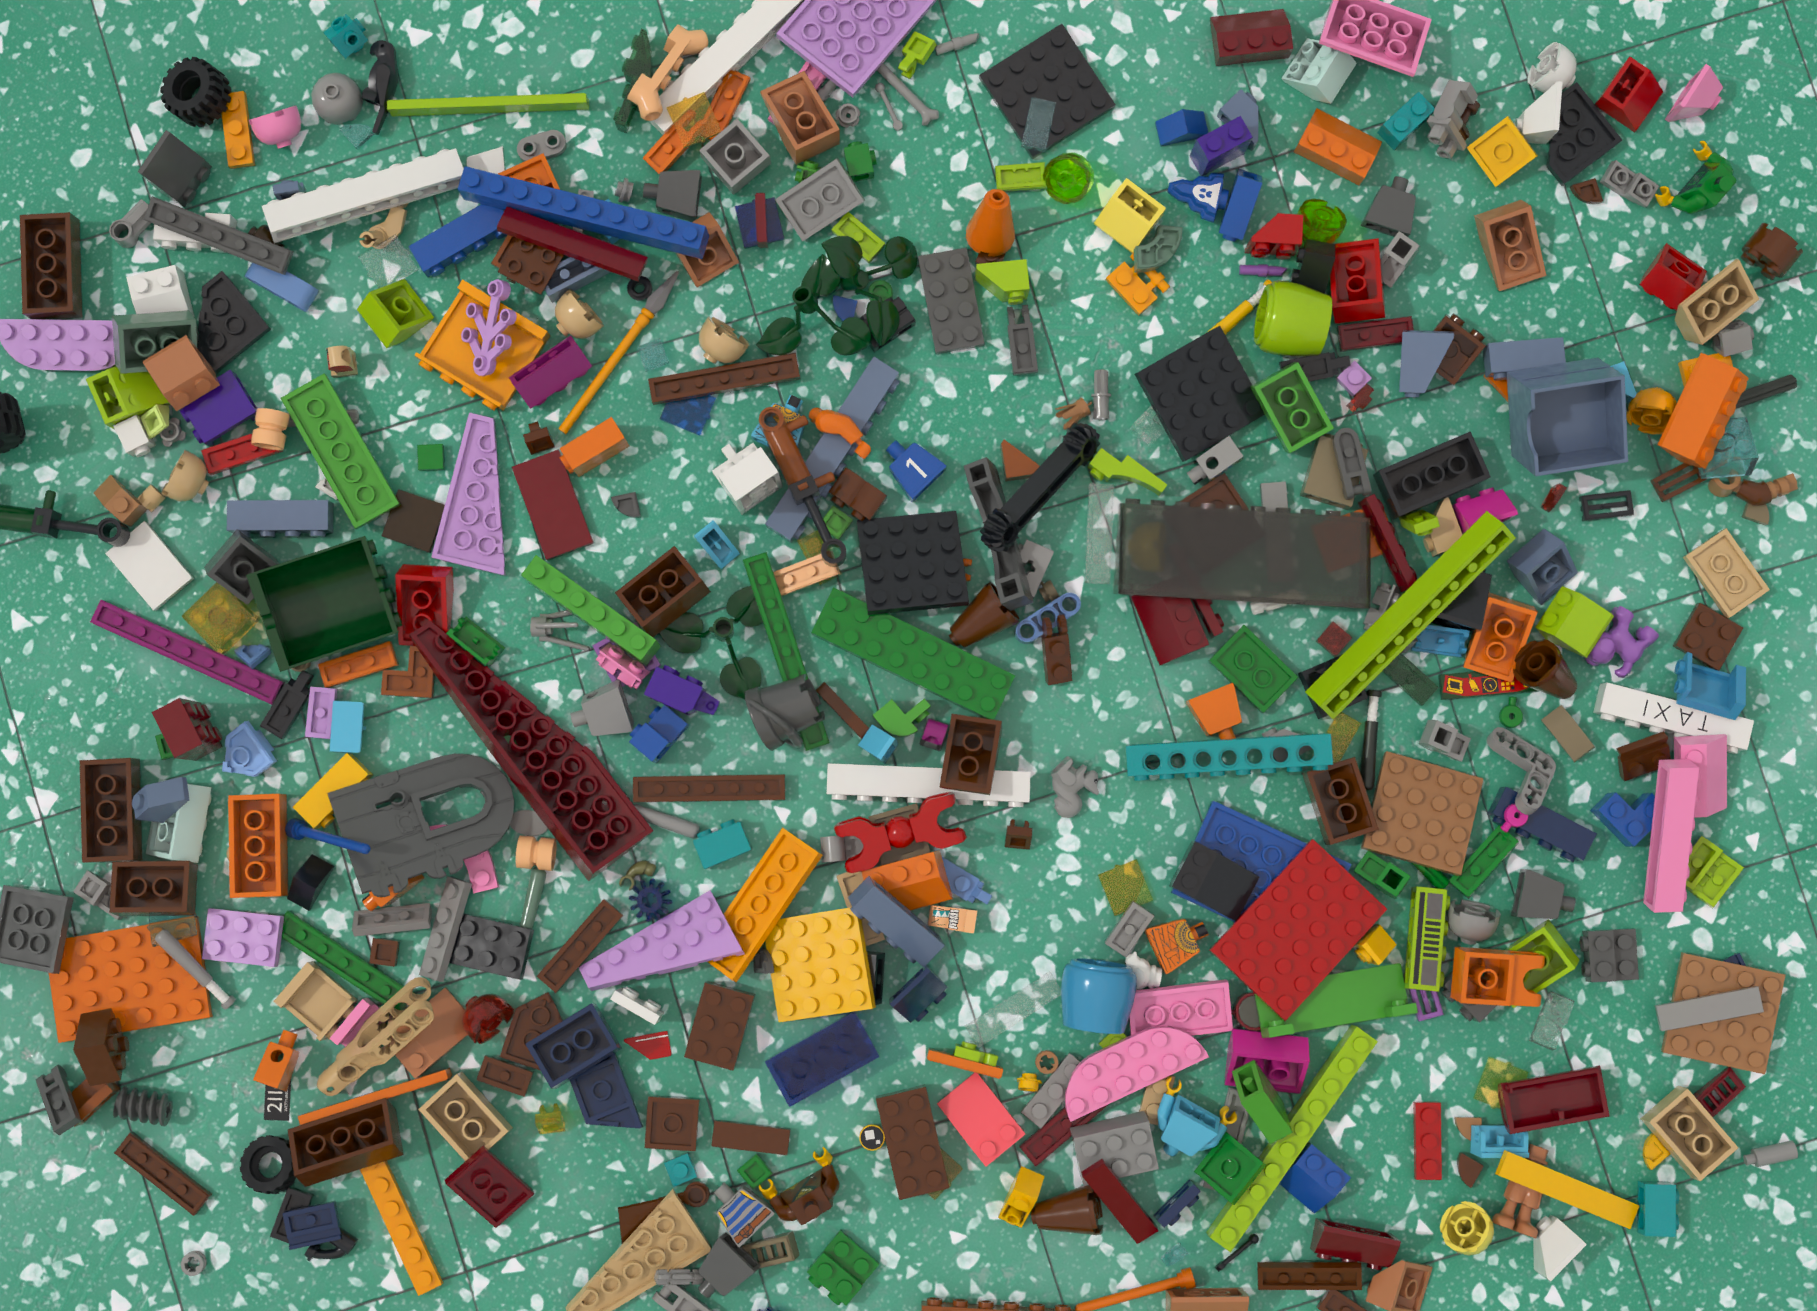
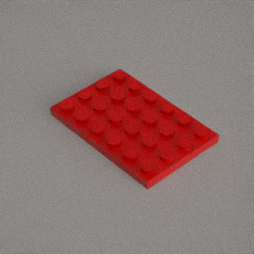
M1311 839L1209 951L1274 1013L1286 1021L1385 913L1387 908L1314 839Z

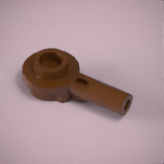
M694 1181L686 1187L684 1192L677 1193L682 1203L685 1202L693 1207H701L707 1203L710 1191L704 1183Z

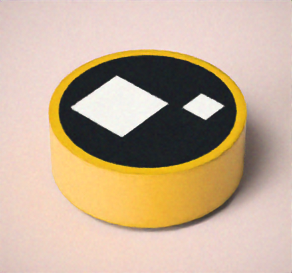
M868 1124L863 1127L859 1136L861 1145L870 1151L879 1149L885 1141L883 1129L876 1124Z

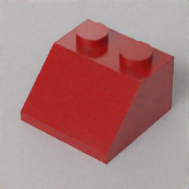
M1666 243L1643 275L1639 285L1649 295H1655L1661 299L1668 308L1677 310L1681 302L1701 287L1707 271Z

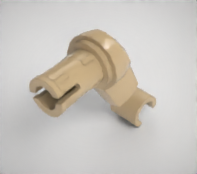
M409 203L390 208L384 222L371 227L369 231L361 233L359 238H365L364 240H359L361 245L365 248L374 247L381 249L394 241L403 231L407 211L403 208L407 207Z

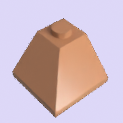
M1401 1260L1373 1276L1367 1288L1368 1294L1365 1301L1387 1311H1420L1433 1267Z

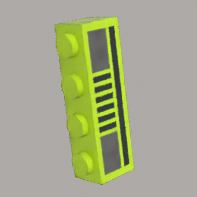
M1411 887L1404 975L1406 989L1439 992L1440 987H1443L1444 972H1441V963L1446 958V947L1443 946V937L1447 936L1448 921H1445V912L1450 907V896L1447 895L1446 889Z

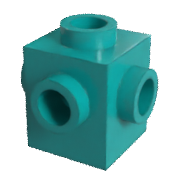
M347 14L336 18L331 23V27L323 32L345 59L352 53L360 51L364 43L368 41L363 34L366 30L357 18L352 20Z

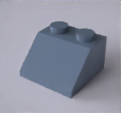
M1546 529L1540 531L1507 560L1514 577L1540 605L1578 573L1565 543Z

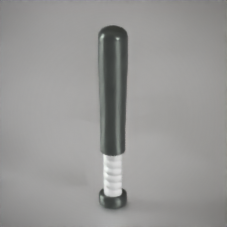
M1367 690L1366 693L1369 697L1368 717L1367 721H1365L1360 774L1366 790H1372L1375 782L1378 733L1377 710L1379 698L1382 697V691Z

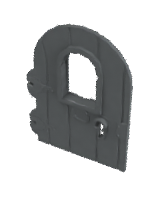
M454 753L440 756L327 793L342 837L366 843L371 848L368 854L347 849L362 894L372 892L377 897L390 896L388 887L393 886L395 894L402 892L407 887L409 878L427 873L433 879L445 877L446 873L443 869L447 867L450 875L457 873L463 866V860L491 849L502 839L509 829L514 813L512 788L505 775L487 760L469 754ZM456 787H473L481 791L480 793L485 798V804L481 812L473 817L430 830L429 824L423 816L420 801L452 791ZM395 799H402L401 802H393ZM389 801L390 803H392L391 805L379 809L376 808L377 805Z

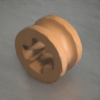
M1044 1050L1037 1054L1035 1065L1041 1073L1051 1074L1058 1067V1058L1053 1052ZM1045 1055L1048 1058L1053 1057L1054 1063H1051L1052 1067L1050 1069L1040 1066V1061L1043 1062L1041 1057Z

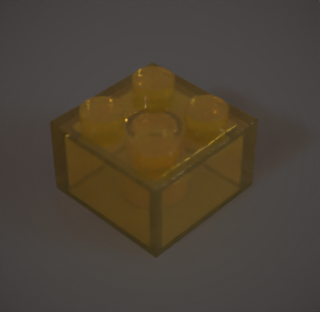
M217 582L182 615L183 619L216 652L225 654L260 620L243 601Z

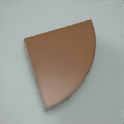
M1454 1117L1455 1125L1459 1132L1471 1141V1125H1482V1118Z

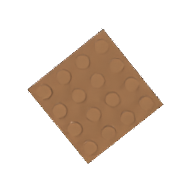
M1384 752L1371 805L1379 830L1364 834L1361 849L1460 876L1483 778L1392 752Z
M1681 952L1671 1002L1758 986L1764 1012L1667 1030L1664 1034L1661 1052L1765 1074L1785 974Z

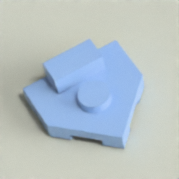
M244 721L226 736L223 772L257 777L277 762L271 753L274 751V748L261 730L255 731L249 721Z

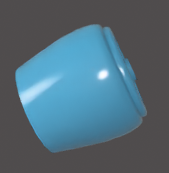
M1071 959L1070 963H1067L1064 967L1061 983L1063 1025L1095 1033H1124L1136 993L1137 978L1132 968L1124 964L1104 960Z

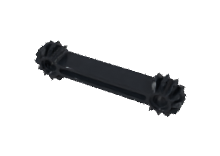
M1074 423L1071 428H1067L1066 435L1062 436L1063 442L1001 509L995 508L992 514L988 513L987 520L983 522L984 527L980 530V533L982 534L981 541L989 549L1007 552L1010 546L1014 547L1015 540L1019 538L1018 533L1080 465L1086 466L1088 461H1092L1093 455L1097 453L1096 449L1100 445L1098 441L1100 434L1092 426Z

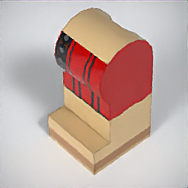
M332 346L326 348L328 369L331 371L333 378L358 375L356 353L350 347Z

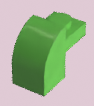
M924 698L904 714L891 699L873 714V718L887 733L897 737H906L918 731L912 722L916 720L920 723L930 714L927 710L931 706Z

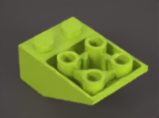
M113 367L86 379L105 425L113 429L114 425L135 415L141 417L156 404L171 405L163 396L149 372L121 374L117 367Z

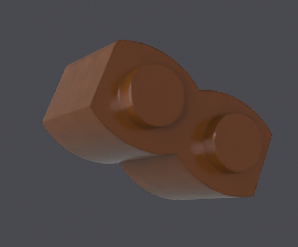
M848 468L844 469L829 490V495L832 496L830 501L842 509L844 506L852 510L851 515L860 521L864 519L870 521L874 518L887 500L886 494Z

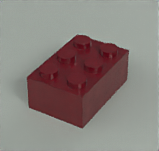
M178 698L152 712L174 758L197 761L223 747L220 742L222 735L216 726H212L209 720L211 713L207 706L201 704V702Z

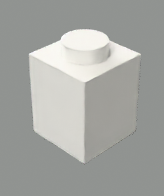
M137 415L113 426L125 452L133 457L144 456L150 452V448L156 446L153 438L149 439L142 421Z

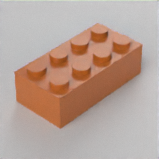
M287 794L229 795L230 898L288 896V844L285 832L287 824Z

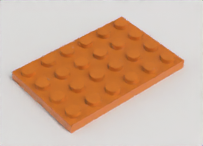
M198 916L66 938L59 974L49 973L58 1043L76 1039L81 1014L111 1008L115 1018L120 1019L122 1032L213 1017L209 990L206 987H202L155 941V936L160 931H169L206 970L205 960L202 959L203 946Z

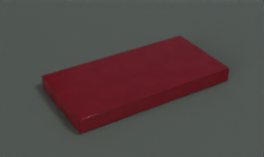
M559 449L512 466L547 561L594 543L567 469L559 458L561 456Z

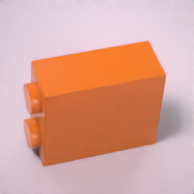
M610 417L559 448L563 453L559 458L570 474L575 472L580 477L625 450L630 445L613 418Z

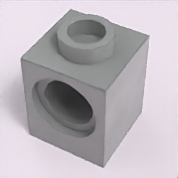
M1740 319L1730 322L1712 337L1713 350L1726 357L1753 349L1752 340L1754 339V332L1752 327Z

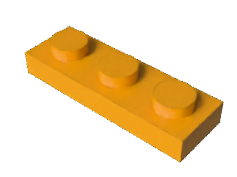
M244 91L232 92L228 94L231 97L230 103L226 105L228 109L226 112L223 111L221 113L228 167L235 169L255 166L246 93Z

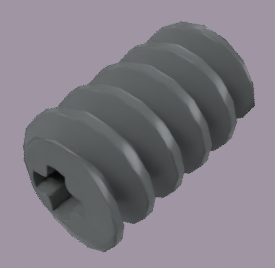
M123 1086L121 1092L117 1095L113 1116L116 1118L119 1115L123 1120L129 1117L131 1121L139 1119L141 1123L150 1121L152 1125H156L159 1122L161 1126L165 1127L171 1118L173 1102L168 1101L167 1093H164L159 1100L157 1091H154L151 1097L148 1098V1091L145 1089L138 1096L137 1088H133L131 1094H128L127 1086Z

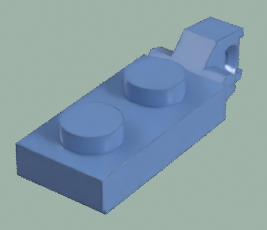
M942 857L951 892L971 903L977 898L983 903L988 904L992 895L981 889L984 883Z

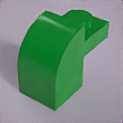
M1370 851L1366 852L1354 869L1356 874L1393 899H1397L1411 879V876L1391 862H1385Z

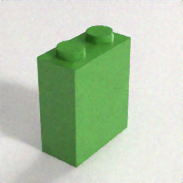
M1252 1060L1233 1070L1232 1074L1241 1104L1268 1142L1271 1144L1293 1133L1283 1100L1256 1061Z

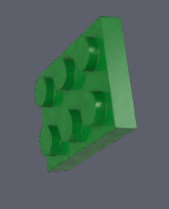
M1245 625L1208 660L1261 713H1264L1298 678Z

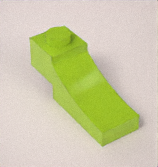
M1103 448L1098 451L1088 465V468L1091 470L1089 473L1099 481L1104 479L1108 482L1110 478L1130 481L1147 488L1158 496L1167 486L1165 482L1127 455L1121 463Z

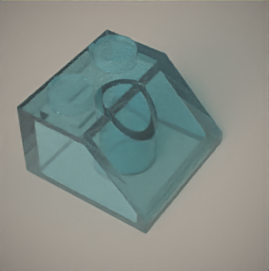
M1747 417L1729 419L1725 427V433L1714 450L1712 460L1708 463L1706 469L1698 467L1701 479L1747 476L1752 474L1759 456Z

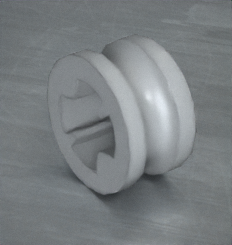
M191 1251L182 1258L181 1269L186 1275H198L205 1269L207 1259L202 1252ZM192 1257H195L194 1261L198 1259L200 1263L196 1270L192 1269L193 1266H188V1262L192 1260Z

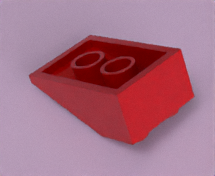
M1379 238L1335 244V260L1330 274L1332 310L1335 324L1385 318Z
M403 564L395 574L397 612L403 626L399 627L398 643L399 645L416 646L409 634L429 621L445 633L451 628L454 592L453 567Z

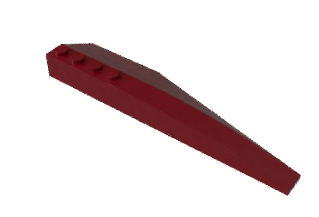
M431 621L409 634L471 727L588 881L610 867L653 832V829L588 747L582 746L577 742L573 735L561 729L548 715L545 716L541 713L537 706L506 681L499 679L487 666L484 667L474 659L471 653L463 650L456 644V641ZM511 735L509 744L504 736Z

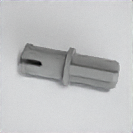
M1104 369L1094 371V394H1091L1094 403V420L1109 419V397H1111V394L1108 393V371Z

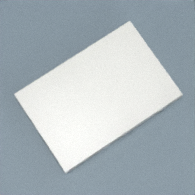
M146 521L130 532V538L125 545L120 547L114 546L105 553L154 611L158 610L194 580L193 576Z

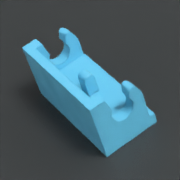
M1471 1125L1470 1153L1480 1158H1501L1504 1150L1523 1158H1529L1528 1132L1509 1134L1504 1125Z

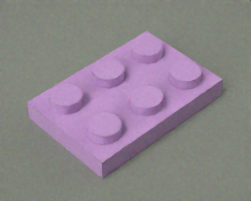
M208 908L202 959L278 967L284 916Z

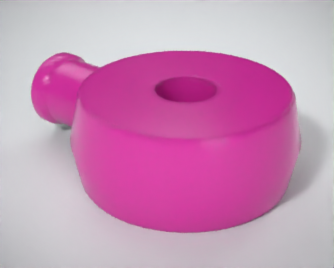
M1515 803L1511 804L1504 811L1506 822L1500 828L1507 833L1511 827H1521L1527 822L1528 815L1521 813Z

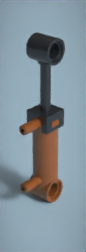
M767 407L759 415L760 428L788 484L796 505L805 503L823 541L821 547L822 560L830 567H838L846 559V547L839 539L832 538L814 500L815 497L820 495L818 488L835 481V477L832 472H828L813 479L791 434L792 431L808 424L806 416L803 415L786 423L783 413L778 408ZM768 417H776L779 420L778 424L774 427L767 426L765 420ZM837 547L841 554L838 558L831 559L826 554L828 549Z

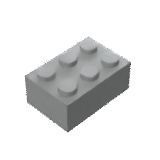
M1145 1111L1070 1128L1078 1169L1084 1186L1089 1184L1082 1177L1081 1172L1102 1158L1118 1178L1159 1169L1150 1124Z

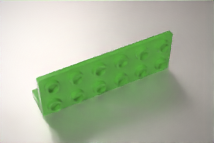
M1400 963L1327 975L1286 1021L1281 1019L1254 994L1262 1038L1418 1013L1416 1003H1408Z

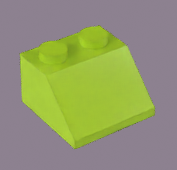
M1027 259L976 264L975 281L1001 302H1008L1009 305L1022 304L1023 300H1027L1030 290Z
M405 279L369 292L357 308V311L386 348L404 342L434 319V316Z
M1562 586L1535 628L1546 640L1587 658L1614 616L1583 594Z

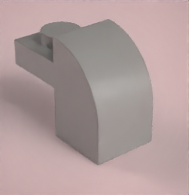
M1400 231L1384 251L1385 254L1381 258L1383 283L1390 288L1393 287L1404 270L1410 265L1421 247Z
M1428 720L1419 745L1430 751L1438 752L1462 762L1471 738L1458 733V729L1438 720Z

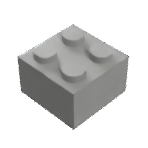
M738 118L699 150L702 160L733 195L771 164L770 155Z

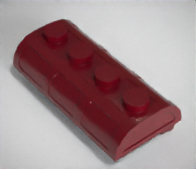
M1600 1065L1498 1084L1501 1115L1504 1126L1509 1134L1610 1116Z

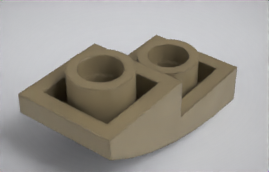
M1562 705L1541 719L1542 723L1574 763L1595 748Z

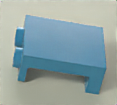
M1689 652L1685 654L1682 660L1679 659L1674 670V673L1677 674V681L1674 686V693H1677L1676 704L1736 720L1746 706V667L1736 665L1730 674L1693 664L1692 653Z

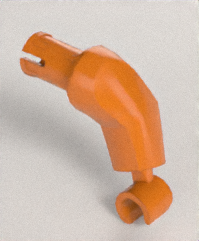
M818 407L813 408L809 412V419H812L810 421L815 423L816 428L820 432L839 434L850 445L854 442L858 444L854 452L861 458L865 459L869 455L871 447L861 440L860 437L863 436V433L850 416L832 410H822Z

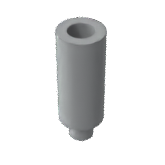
M1790 1140L1751 1149V1154L1743 1155V1159L1746 1165L1754 1164L1756 1167L1797 1159L1798 1151L1795 1143Z

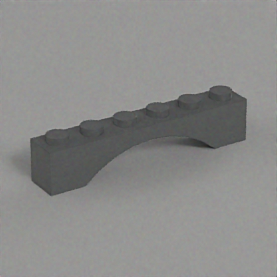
M987 457L964 465L969 488L983 522L987 520L988 513L992 514L995 508L1001 509L1006 503L997 467ZM1017 540L1014 542V547L1010 546L1007 552L991 550L995 584L1001 604L1012 611L1034 603Z

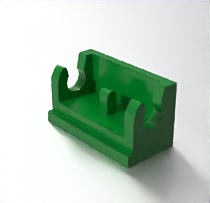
M467 616L459 618L457 626L450 628L446 634L480 662L490 667L505 647Z

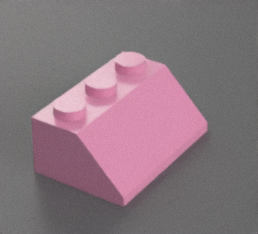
M1727 735L1674 737V759H1689L1699 767L1701 773L1700 782L1697 784L1698 804L1694 810V818L1708 817L1726 809Z

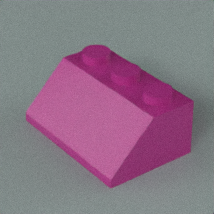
M1232 1029L1228 1044L1224 1085L1236 1087L1232 1071L1255 1060L1276 1091L1300 1094L1310 1062L1308 1037L1283 1035L1262 1038L1261 1032Z

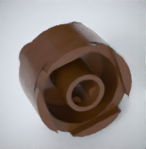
M1761 223L1742 247L1743 254L1741 259L1749 265L1754 263L1762 268V275L1770 280H1773L1775 277L1782 278L1800 257L1803 250L1802 248L1797 250L1795 247L1798 243L1781 229L1774 227L1773 230L1766 228L1769 224Z

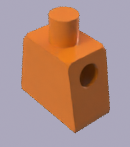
M1233 683L1185 701L1206 736L1218 733L1220 739L1236 738L1232 726L1242 723Z
M283 1030L278 1044L269 1042L254 1076V1081L285 1092L287 1091L300 1053L293 1049L298 1034ZM283 1053V1059L278 1062L279 1055Z

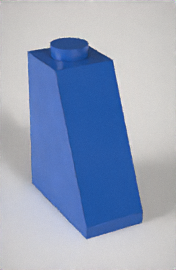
M1238 168L1219 227V233L1223 234L1222 238L1236 242L1237 239L1243 240L1262 186L1261 175Z

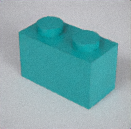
M1418 92L1392 115L1377 133L1395 150L1428 120L1435 108Z
M732 819L720 824L721 829L712 833L711 829H707L696 834L698 839L694 840L693 843L704 869L753 850L742 822L735 823V820Z
M1638 1181V1233L1644 1236L1676 1237V1230L1679 1229V1217L1676 1214V1204L1679 1203V1191L1675 1184L1666 1181Z

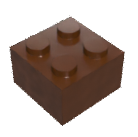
M111 1008L81 1014L73 1050L89 1085L95 1086L121 1081L122 1071L126 1068V1051H129L130 1046L128 1037L123 1036L121 1031L120 1019L115 1018Z

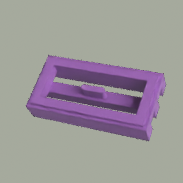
M1409 989L1412 1003H1416L1418 1013H1416L1418 1021L1444 1015L1437 992L1430 991L1436 1010L1432 1012L1426 991L1419 990L1426 1012L1423 1015L1416 989Z

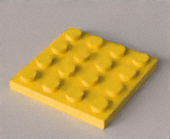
M851 907L781 918L765 940L766 948L771 955L774 966V973H771L778 1022L876 1008L862 919L854 915L850 910Z

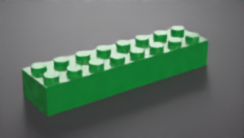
M834 587L811 632L813 636L986 719H995L1016 676L888 613L868 615L865 602Z

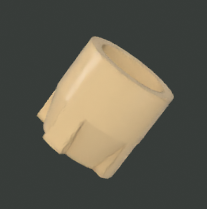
M151 484L137 498L150 512H153L166 499Z

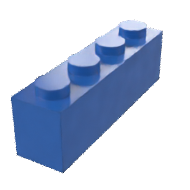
M481 204L408 247L427 277L431 275L432 277L438 276L445 271V267L452 263H461L467 258L466 255L474 250L476 252L481 251L493 239H502L507 236V234L497 231V225L504 211L503 209Z

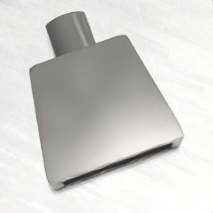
M615 680L584 695L581 702L583 710L570 713L573 726L578 727L588 724L592 736L633 731L634 721L620 680Z

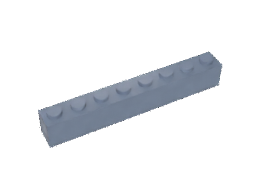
M873 357L838 412L850 416L860 431L866 436L873 426L871 419L875 413L880 415L887 404L884 399L889 392L893 394L899 386L900 381L897 380L899 372ZM824 433L805 461L813 479L828 472H832L834 477H839L846 467L844 461L848 455L853 456L855 454L854 450L858 444L854 442L850 445L839 434ZM828 483L818 488L820 495L814 498L816 504L821 497H827L833 485ZM788 488L765 525L768 529L792 543L794 538L799 540L804 533L806 527L803 524L807 518H812L805 503L796 505Z

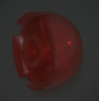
M493 993L483 994L479 997L473 996L465 1005L466 1009L463 1013L462 1024L465 1032L474 1043L483 1044L500 1032L496 1028L503 1020L508 1024L514 1014V1008L502 997Z

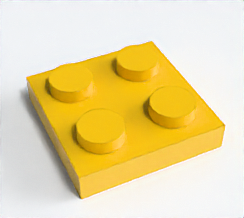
M1509 116L1466 147L1495 187L1499 186L1538 156Z

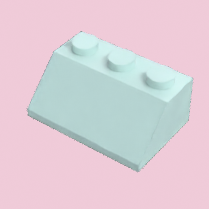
M187 783L189 801L164 823L151 821L146 854L170 860L198 863L199 856L202 853L203 832L207 826V810L211 803V787Z

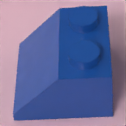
M1308 1142L1279 1184L1310 1211L1316 1213L1337 1196L1351 1177Z

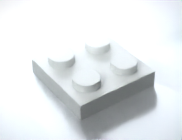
M627 986L626 988H619L614 991L610 1000L654 1025L661 1020L664 1012L660 1010L662 1006L650 999L643 1001L638 998L639 993Z

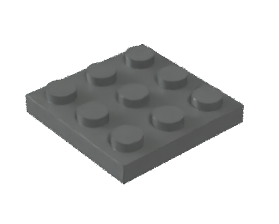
M3 885L0 900V963L59 974L74 897Z

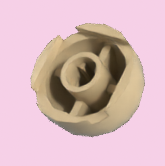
M568 289L555 306V317L559 322L556 327L564 336L570 334L579 339L589 338L604 325L601 324V319L587 303L581 300L577 301L580 296L572 289Z
M709 316L699 331L700 347L705 351L703 356L714 364L717 361L732 363L738 360L750 345L742 335L738 339L732 327L715 317L711 319Z
M184 450L170 474L169 482L165 484L161 494L176 501L191 500L197 493L202 495L209 481L205 480L207 469L204 462L195 454Z

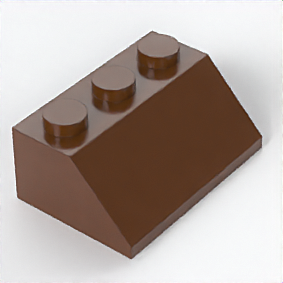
M1355 757L1328 765V770H1310L1302 773L1325 845H1332L1379 830Z

